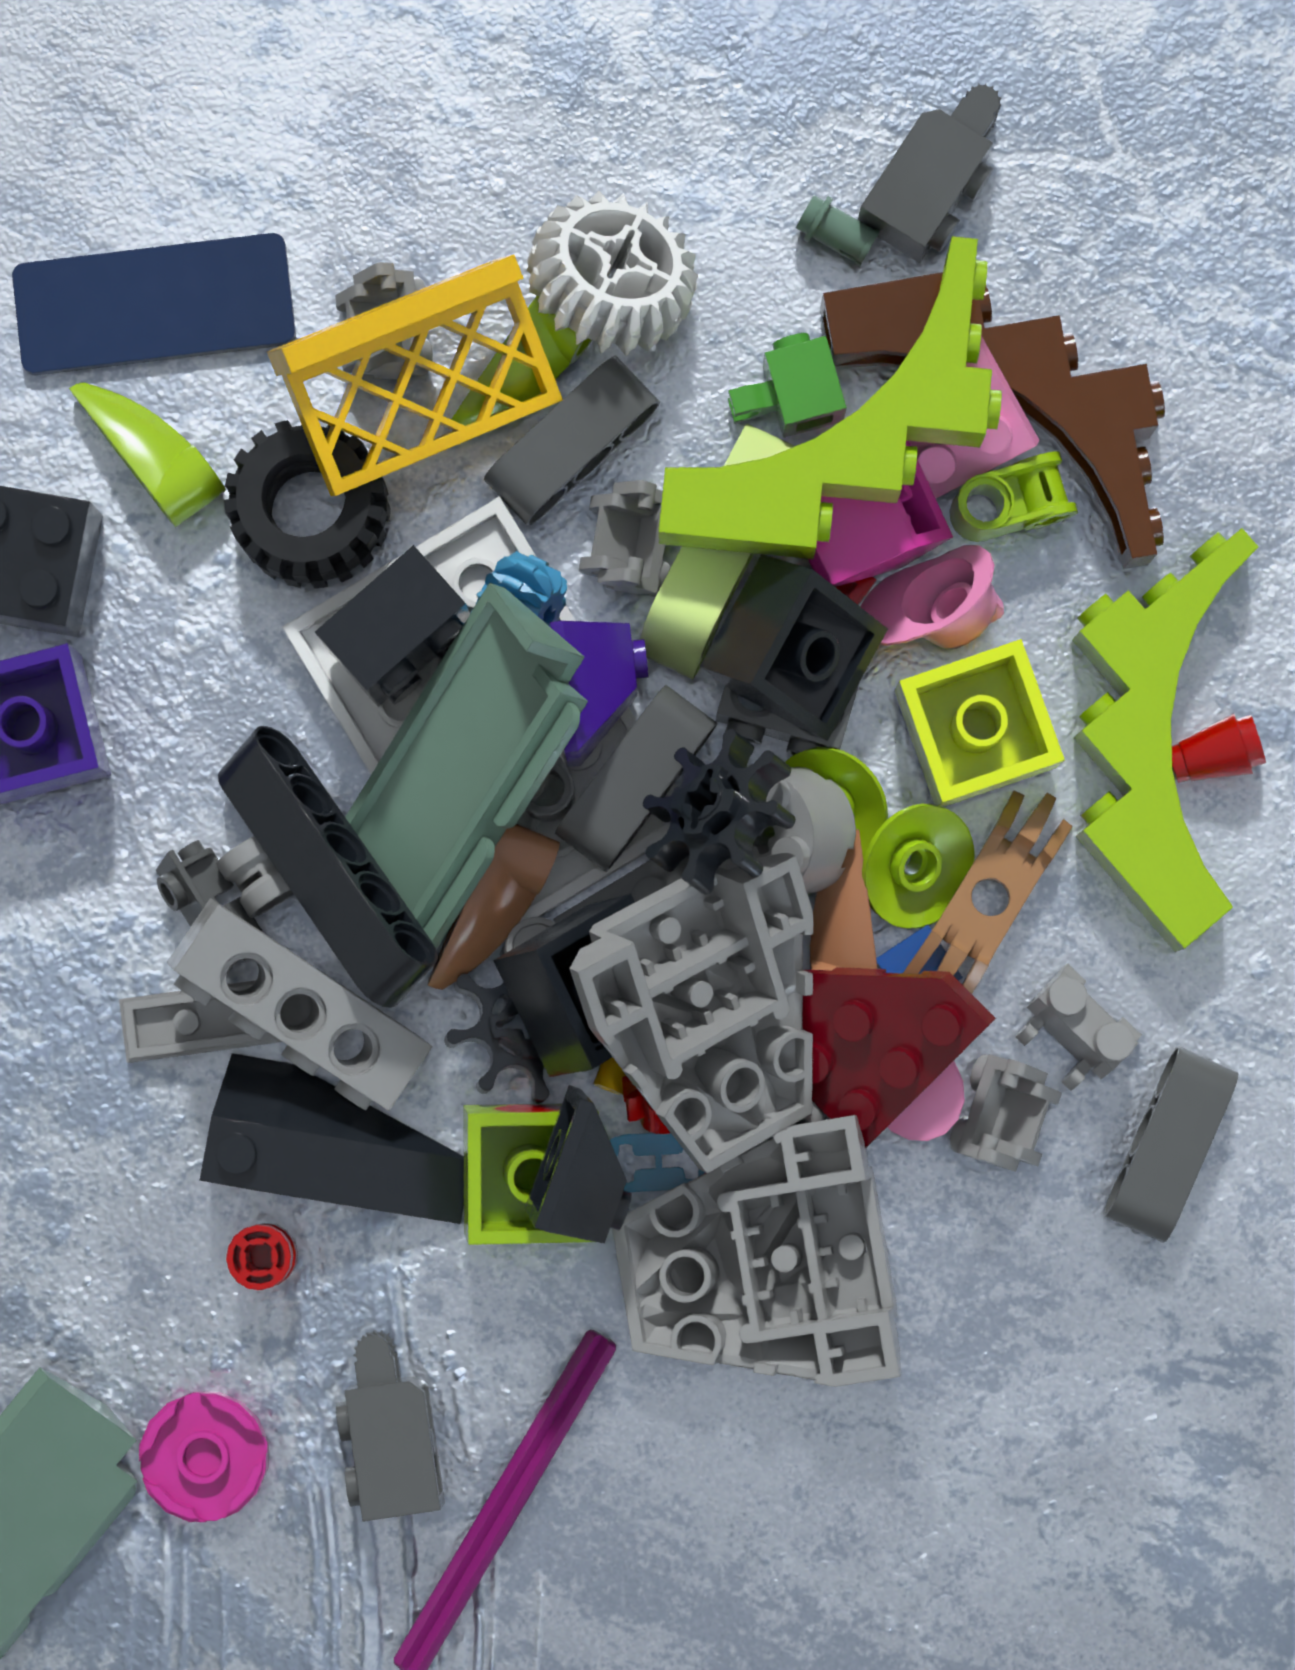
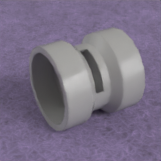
M255 836L230 850L216 863L227 881L235 882L241 891L239 902L250 918L267 912L293 895V892Z

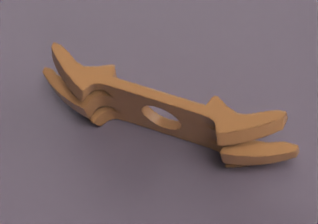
M1015 790L1012 792L998 821L965 878L903 973L918 974L941 941L944 940L950 945L936 971L950 972L954 976L966 957L970 956L975 961L962 985L971 994L974 992L987 970L994 953L1039 878L1060 849L1072 828V825L1063 819L1039 855L1035 857L1029 853L1050 815L1056 797L1046 793L1011 842L1004 837L1011 828L1025 796ZM984 880H993L1005 888L1008 895V904L1001 914L987 916L980 913L974 907L972 891L977 883Z

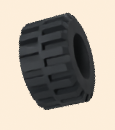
M288 420L274 423L278 432L266 437L261 430L251 439L255 446L248 453L241 448L234 458L238 466L236 473L227 474L225 487L229 492V499L224 500L225 514L230 519L232 525L230 529L251 561L256 563L265 574L274 580L276 577L284 579L287 585L301 588L302 583H311L314 589L328 587L327 580L337 577L342 583L353 577L350 571L360 564L365 569L374 559L371 551L375 545L382 547L387 534L384 530L385 521L390 522L391 508L387 500L389 493L384 478L382 476L344 492L345 502L342 512L335 523L327 530L307 537H298L284 533L278 528L272 516L273 503L278 491L288 480L297 475L308 472L321 473L302 424L301 426L292 427ZM327 425V427L321 426L325 438L331 427L330 425ZM342 430L332 452L341 477L361 470L368 455V451L361 440L353 435L349 437Z

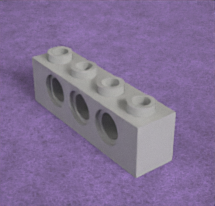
M212 898L209 899L167 961V964L180 974L174 982L177 988L205 1006L212 997L223 1002L233 1009V1012L227 1019L258 1041L262 1039L266 1031L287 1044L281 1055L312 1076H314L319 1067L327 1070L340 1079L334 1090L364 1110H367L371 1102L374 1101L390 1111L433 1047L423 1038ZM248 958L255 960L259 969L256 982L246 990L236 991L230 989L226 982L229 967L240 959ZM296 994L308 995L312 1004L308 1018L298 1025L283 1024L280 1017L283 1003L289 997ZM350 1029L361 1030L364 1036V1045L361 1052L349 1060L337 1059L334 1054V1044L338 1036Z

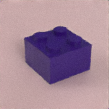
M66 643L1 660L0 805L112 776L82 654Z

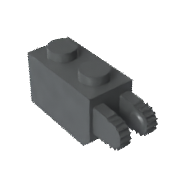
M978 83V86H972L971 90L966 92V96L962 98L951 116L940 109L923 112L861 205L858 220L873 229H878L880 232L877 237L918 263H921L930 247L941 252L960 222V219L952 215L964 195L974 201L994 170L993 167L986 163L993 142L986 138L990 134L991 128H994L998 112L1001 108V97L998 96V91H995L993 86H987V83L985 85Z
M374 1330L373 1333L367 1332V1336L363 1335L361 1340H357L358 1345L354 1347L356 1353L353 1356L357 1358V1361L354 1363L357 1384L350 1385L344 1390L346 1401L336 1403V1418L341 1442L351 1440L355 1464L353 1467L345 1468V1483L350 1507L360 1505L362 1522L439 1511L443 1507L445 1499L429 1386L415 1376L401 1378L398 1353L394 1351L397 1345L393 1343L394 1338L391 1339L389 1337L390 1333L385 1334L383 1330L380 1332Z

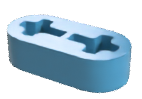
M671 1133L624 1134L610 1140L616 1156L619 1155L620 1145L624 1144L632 1145V1151L636 1156L655 1155L656 1168L635 1170L634 1181L627 1182L624 1191H666L693 1180L685 1178L684 1169L681 1167L662 1168V1155L683 1152V1148ZM698 1169V1177L706 1173Z

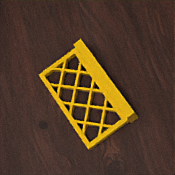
M514 254L494 259L267 351L276 376L282 375L330 496L340 495L563 400L517 282L524 278ZM504 299L514 321V326L506 345L476 332L486 307ZM471 313L466 327L453 321ZM438 326L462 336L449 369L419 356L429 330ZM414 337L409 350L395 345ZM520 340L526 355L517 351ZM472 341L502 355L489 387L460 374ZM379 350H385L405 360L392 393L362 380L371 354ZM357 360L352 374L338 369L340 366ZM512 360L532 368L541 391L540 395L520 402L500 392ZM415 365L445 378L433 411L402 398ZM325 373L348 383L335 417L313 408L304 386V381ZM456 383L486 396L476 421L466 426L443 416ZM358 388L388 401L376 435L345 422ZM496 401L509 407L491 415ZM398 407L429 420L420 444L409 450L386 440ZM319 421L331 426L326 438ZM439 425L452 430V432L434 439ZM341 430L372 444L362 469L344 477H341L332 455ZM382 449L396 454L377 463Z

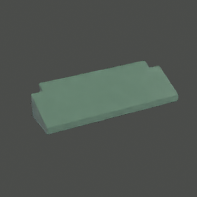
M489 583L462 629L457 634L345 816L431 939L436 949L492 863L495 846L506 829L516 825L577 730L580 722V713L588 702L568 684L585 657L506 588Z
M39 1367L0 1415V1660L27 1628L30 1622L29 1614L43 1597L49 1596L59 1589L131 1501L136 1492L135 1484L138 1482L120 1461L137 1441L136 1438L105 1403Z

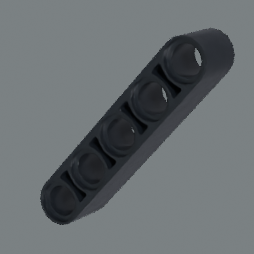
M259 726L218 773V782L356 986L372 1002L382 1007L392 1008L436 964L438 960L437 950L297 747L278 730L268 726Z

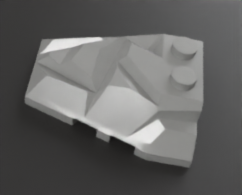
M788 852L755 858L763 865V872L755 878L738 866L730 870L718 867L714 877V889L708 895L702 894L682 878L594 924L589 931L592 943L579 950L570 966L574 984L590 1030L622 1068L625 1075L653 1108L656 1115L698 1169L707 1174L812 1114L813 1034L802 1030L803 995H813V974L803 970V935L813 934V911L797 857Z
M857 1115L789 1126L773 1135L772 1138L747 1150L708 1174L704 1173L688 1183H683L627 1213L619 1231L612 1229L632 1351L708 1365L720 1363L754 1369L753 1373L775 1376L777 1373L815 1380L814 1383L833 1387L901 1376L900 1348L895 1323L897 1316L896 1298L875 1177L872 1167L868 1166L865 1143Z

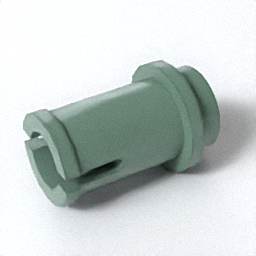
M814 195L796 226V229L806 234L803 240L809 243L811 238H814L854 261V264L860 267L880 231L869 227L831 205L832 197L827 196L824 201Z

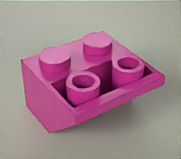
M906 441V446H911L909 441ZM918 460L916 463L914 485H902L897 503L821 496V502L833 503L829 542L817 541L814 559H808L815 572L837 587L900 569L952 539L953 535Z

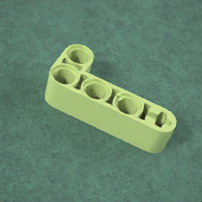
M747 423L724 466L767 458L795 446ZM682 546L654 599L639 640H645L647 658L693 680L711 647L722 616L754 553Z

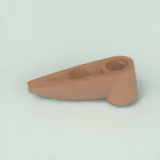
M518 824L510 829H506L495 846L492 863L448 931L438 955V960L428 979V986L440 990L445 989L456 982L461 974H468L505 941L546 883L559 850V841Z
M856 829L853 849H847L841 868H845L842 875L834 884L817 892L813 910V934L810 940V970L832 971L836 967L877 969L868 890L862 878L863 853L859 829Z

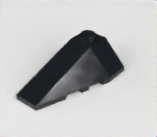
M231 1054L212 1112L199 1181L461 1224L464 1210L463 1155L370 1105L367 1110L362 1109L334 1090L336 1086L315 1076V1074L314 1076L310 1075L295 1064Z

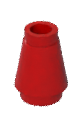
M1233 713L1180 741L1179 744L1172 746V767L1178 784L1188 780L1198 781L1253 774L1252 767L1266 763L1252 715L1236 719Z

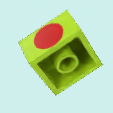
M562 1103L463 1105L464 1235L468 1245L594 1242L535 1228L524 1209Z

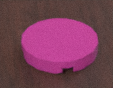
M192 1392L170 1401L149 1421L139 1444V1462L141 1461V1472L144 1477L142 1479L148 1494L165 1512L188 1522L217 1521L239 1512L259 1492L269 1468V1442L260 1419L242 1401L221 1392Z

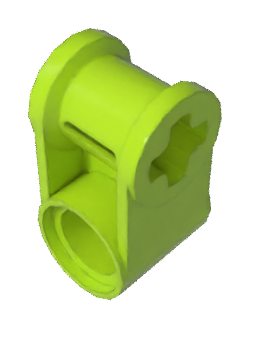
M1053 451L1038 454L1018 461L1008 467L978 474L968 479L953 499L949 510L950 522L954 530L964 539L980 542L1021 530L1046 527L1078 514L1076 503L1068 502L1058 470V466L1062 463L1060 452ZM972 495L988 497L996 507V519L983 522L974 518L967 508V498Z

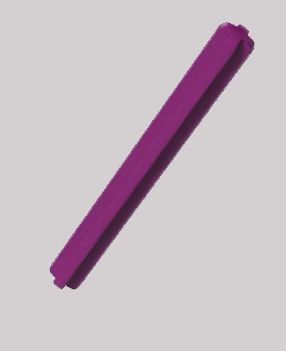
M591 1329L585 1333L394 1657V1664L400 1670H428L614 1355L616 1344L608 1337Z

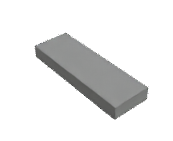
M256 980L227 985L232 990L241 991L250 988ZM183 991L119 999L127 1063L282 1042L267 1031L262 1039L258 1041L227 1020L233 1009L215 997H212L206 1006ZM296 994L289 997L281 1007L280 1017L282 1023L293 1026L304 1022L310 1015L312 1008L310 997L305 994Z

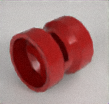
M262 1223L244 1228L233 1237L228 1246L226 1261L229 1272L237 1283L248 1289L264 1290L281 1284L291 1276L297 1265L298 1249L294 1238L286 1229L277 1224Z

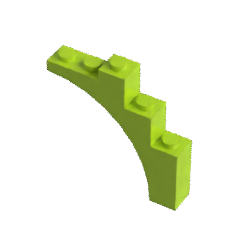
M952 236L946 254L939 294L922 334L895 374L856 412L818 437L767 458L721 467H665L659 522V544L814 559L817 541L829 542L833 503L821 502V496L897 503L902 485L913 486L915 479L917 447L906 446V441L980 448L987 429H998L1002 391L990 389L992 369L966 367V363L977 364L981 343L982 325L970 323L972 299L983 300L987 278V261L976 260L978 239Z
M1243 528L1228 540L1220 532H1217L1189 556L1197 565L1179 581L1170 572L1142 596L1149 605L1146 609L1129 590L1115 602L1107 594H1104L1077 617L1084 628L1072 639L1075 645L1120 696L1115 701L1107 692L1085 710L1079 718L1086 727L1074 739L1123 795L1117 800L1109 791L1080 816L1088 826L1075 837L1174 952L1185 949L1233 908L1228 898L1204 866L1183 819L1172 771L1171 717L1179 671L1197 624L1224 582L1258 548V545Z

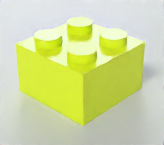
M1022 639L900 680L894 690L935 805L946 807L1056 769L1065 761Z

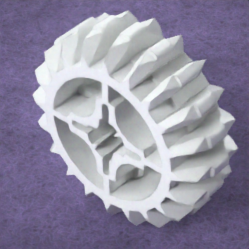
M600 191L593 198H590L589 202L575 195L566 207L557 205L555 210L549 214L547 221H544L543 225L538 227L532 241L533 246L527 258L528 267L526 271L531 274L529 278V292L540 296L538 300V313L556 315L554 319L555 331L569 327L576 332L577 345L589 338L597 341L601 354L610 348L611 344H616L625 356L632 349H635L637 344L649 351L653 345L658 343L659 339L668 340L670 335L676 332L681 320L686 319L693 305L691 299L697 289V279L699 276L693 271L696 254L684 250L686 234L668 231L669 216L655 219L649 215L648 202L639 208L628 205L624 193L614 203L609 202ZM616 268L617 270L613 278H608L611 270Z

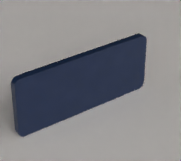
M277 233L18 264L12 272L21 363L23 368L31 375H45L277 347L292 342L296 338L287 247L283 237Z

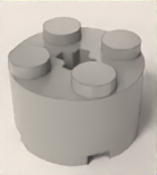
M791 767L790 776L776 783L771 788L766 802L771 800L778 802L795 816V824L790 829L777 825L765 828L761 837L757 836L753 843L754 858L786 852L796 855L807 894H812L828 888L842 875L845 868H841L847 849H853L856 825L849 800L835 782L831 779L825 780L820 775L812 772L814 771L812 769ZM727 859L719 867L730 870L737 865L731 859Z

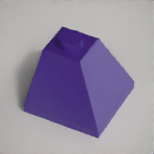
M550 622L551 628L585 657L568 683L588 701L580 713V722L577 730L564 748L568 767L581 766L638 696L636 679L649 678L645 640H632L630 623Z

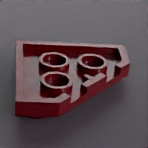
M836 967L832 971L804 970L813 974V995H803L802 1030L813 1034L812 1101L830 1119L857 1115L866 1149L996 1018L950 972L923 971L921 974L886 973V969Z

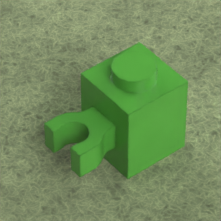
M798 333L781 338L772 344L774 350L764 353L763 370L767 382L728 390L730 397L728 398V404L734 424L749 421L767 413L776 412L783 438L839 423L844 419L847 409L826 336L810 340L808 333Z

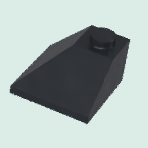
M569 1085L524 1209L535 1228L550 1233L605 1244L610 1228L618 1231L621 1229L630 1207L632 1193L624 1191L627 1179L594 1103L582 1089Z

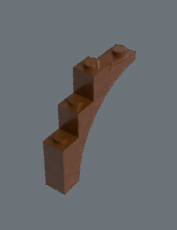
M943 272L823 293L820 312L824 334L828 341L835 369L866 366L899 368L925 328L939 294ZM986 286L983 300L972 299L970 323L982 325L981 336L1026 417L1059 444L1087 479L1110 523L1123 569L1148 565L1157 555L1156 546L1163 545L1164 533L1158 509L1148 508L1144 485L1151 484L1152 482L1149 454L1145 446L1137 447L1136 441L1149 439L1159 426L1157 419L1164 418L1165 416L1164 397L1159 381L1150 382L1147 364L1071 377L1070 371L1078 370L1077 347L1072 332L1063 334L1060 315L984 328V323L992 322L991 301Z

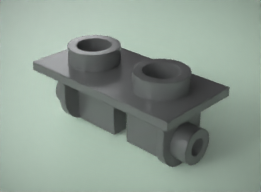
M199 840L190 843L177 853L182 862H180L174 850H171L165 855L156 869L159 875L157 886L162 898L173 911L180 909L190 927L210 898L217 902L216 897L232 889L234 886L231 881H227L217 867L218 858L212 848L204 849ZM240 897L224 905L225 908L263 932L255 918H250L239 902ZM239 960L229 967L227 974Z

